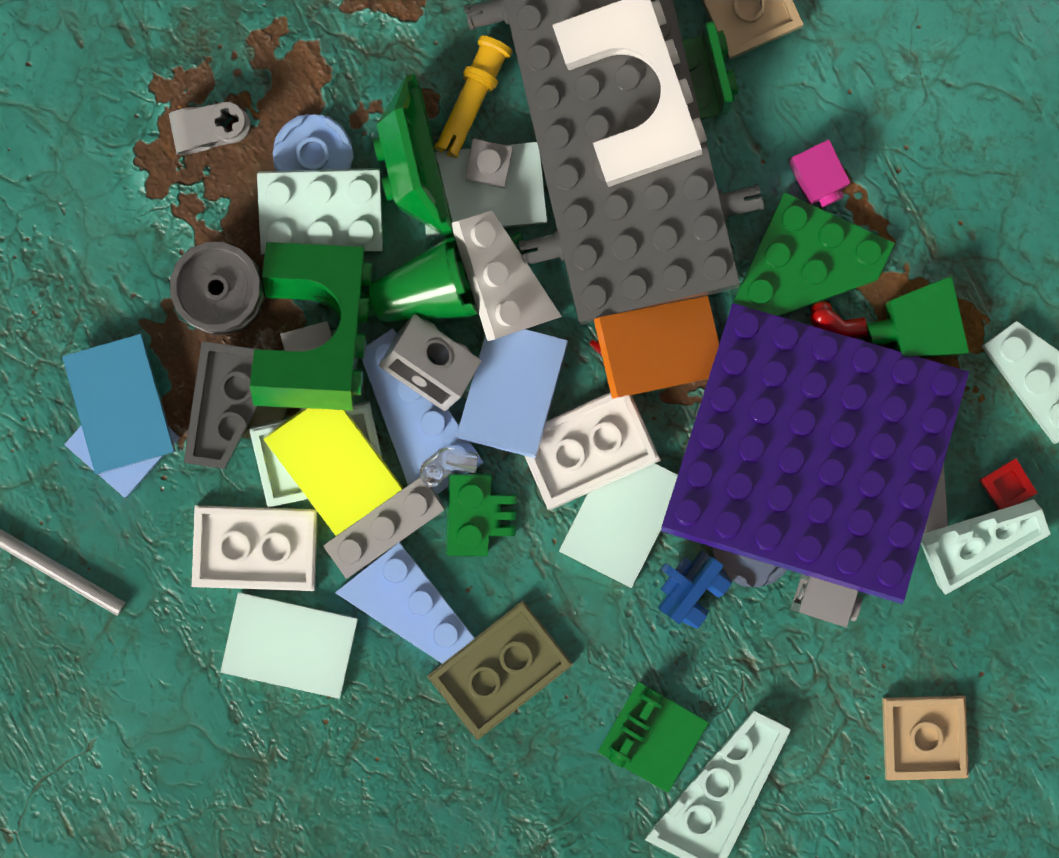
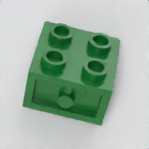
M711 21L705 23L702 36L682 40L701 120L728 114L732 102L735 101V95L738 94L733 70L726 71L725 55H728V46L724 31H716L715 23Z

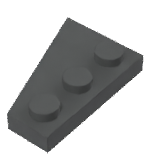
M202 341L184 463L227 469L258 406H253L250 390L254 349Z

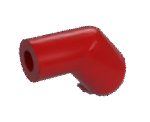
M826 301L816 302L811 307L810 320L813 327L855 339L867 337L865 317L843 320L832 310V305Z

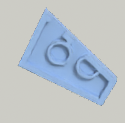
M400 542L335 592L442 664L475 638Z

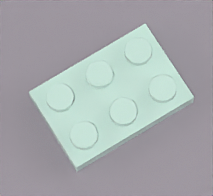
M380 168L258 171L257 186L261 254H265L266 242L364 247V251H383Z

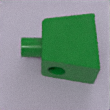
M952 277L944 278L885 303L888 319L867 323L870 343L879 346L893 343L894 349L901 352L904 356L935 358L956 357L969 353Z

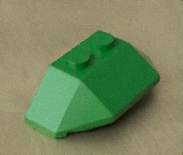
M415 73L405 77L376 124L379 137L373 138L374 149L378 161H385L388 176L382 177L383 187L387 200H394L401 211L444 237L451 238L454 237L450 224L453 221L436 149L434 148L435 145L419 80Z

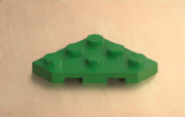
M784 192L732 303L772 315L782 316L816 302L873 283L879 279L895 243Z

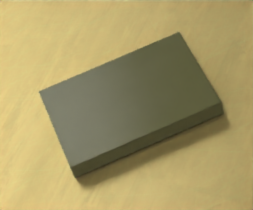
M522 600L461 650L428 674L427 677L475 739L479 740L570 668L573 663Z

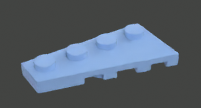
M392 328L366 346L365 359H362L407 484L410 485L424 475L435 492L439 494L448 488L449 472L470 473L484 462L470 441L457 438L459 425L448 409L443 411L378 366L396 336V332Z

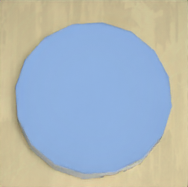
M307 114L292 119L277 134L273 146V162L276 171L351 169L354 159L352 142L344 128L330 117L323 115Z

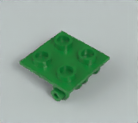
M638 681L597 752L607 757L615 765L621 768L624 767L666 793H669L709 722Z

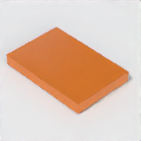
M708 296L594 319L612 399L709 378L719 347V341Z

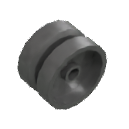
M205 242L190 248L177 261L170 277V296L176 311L190 325L212 335H233L247 329L260 316L266 301L260 267L240 248L225 242ZM221 281L224 284L223 292L219 295L211 294V289L217 288L216 282Z

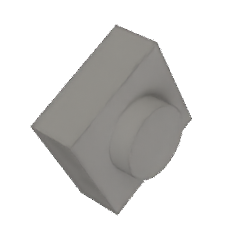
M473 139L465 181L505 189L513 147Z

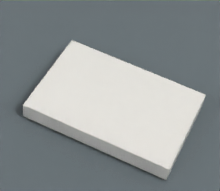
M611 392L546 421L536 459L525 456L548 510L555 509L661 461L632 395L612 399Z
M195 505L192 587L315 591L317 510Z

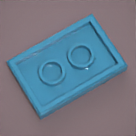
M142 334L62 356L95 474L98 475L176 452Z

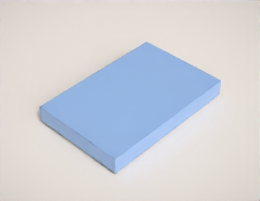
M526 329L487 341L485 335L479 359L482 361L473 376L458 428L457 438L536 459L567 350L568 340Z

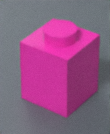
M826 140L793 156L788 162L807 203L813 205L820 202L823 208L844 197L842 190L848 187L850 181L830 140Z

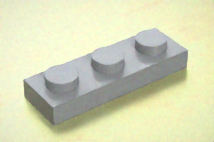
M423 475L323 546L347 579L445 511L447 507Z

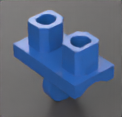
M702 550L692 562L684 557L676 569L665 563L661 570L669 578L660 590L666 593L667 596L658 609L679 625L683 622L696 629L699 628L709 612L697 603L707 589L719 598L732 585V581L722 570L724 565Z

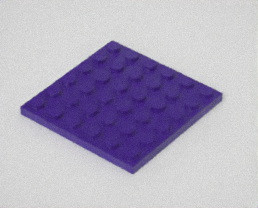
M732 303L661 531L903 604L969 372L917 356H904L896 350Z

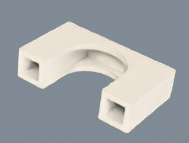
M621 0L553 24L568 70L613 55H630L646 62L654 70L660 81L661 94L659 103L647 121L636 128L593 143L608 187L702 155L700 143L707 141L700 118L692 120L686 105L694 102L686 78L678 81L673 65L680 63L673 39L664 41L660 26L667 24L659 0L651 2V0Z

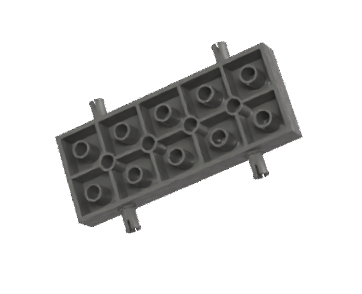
M486 0L470 5L466 4L464 9L468 16L466 18L470 30L502 21L510 25L557 229H554L555 234L519 241L520 250L525 253L538 249V251L522 255L523 262L528 264V266L559 257L561 261L565 260L579 323L585 325L594 323V319L602 316L740 288L725 222L729 221V216L759 209L763 210L762 197L745 201L748 198L761 196L758 183L722 193L721 189L717 190L706 142L700 143L702 155L610 187L606 183L593 143L636 128L647 121L659 103L661 84L654 70L646 62L630 55H613L568 70L553 24L621 0ZM659 0L667 24L660 26L664 41L673 39L680 63L673 65L678 81L686 78L694 102L686 105L692 120L700 118L673 0Z

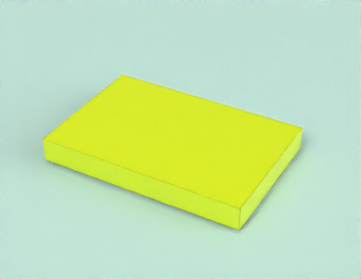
M303 408L267 433L263 438L335 536L402 490V485L346 410Z

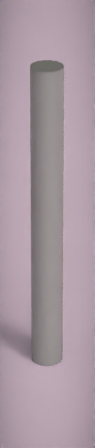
M0 529V548L116 616L121 614L126 605L125 601Z

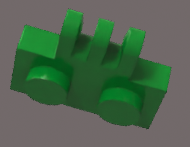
M449 472L445 553L448 556H488L489 536H515L516 527L500 525V520H516L517 511L501 509V504H517V494L491 493V475L489 473Z

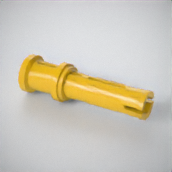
M482 35L477 41V44L480 46L471 66H466L463 71V78L466 82L438 142L434 146L437 151L443 153L452 139L446 156L456 159L459 157V152L487 91L491 92L493 89H496L498 85V80L496 79L504 60L510 58L513 52L509 46L489 36Z

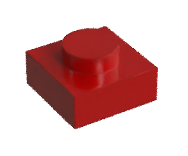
M1016 458L979 479L997 511L1020 504L1037 494V491Z

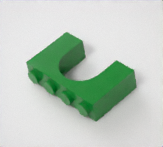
M266 242L262 274L265 298L312 300L322 303L334 311L340 319V324L335 334L326 343L312 350L277 351L254 349L250 380L253 406L353 411L354 395H362L363 371L357 370V360L365 359L366 334H360L361 323H368L369 298H363L364 287L371 286L373 275L372 263L365 262L364 247Z

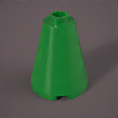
M455 236L445 239L374 281L369 287V293L365 294V298H369V314L372 317L377 316L381 322L408 321L414 314L424 320L470 317L479 314Z

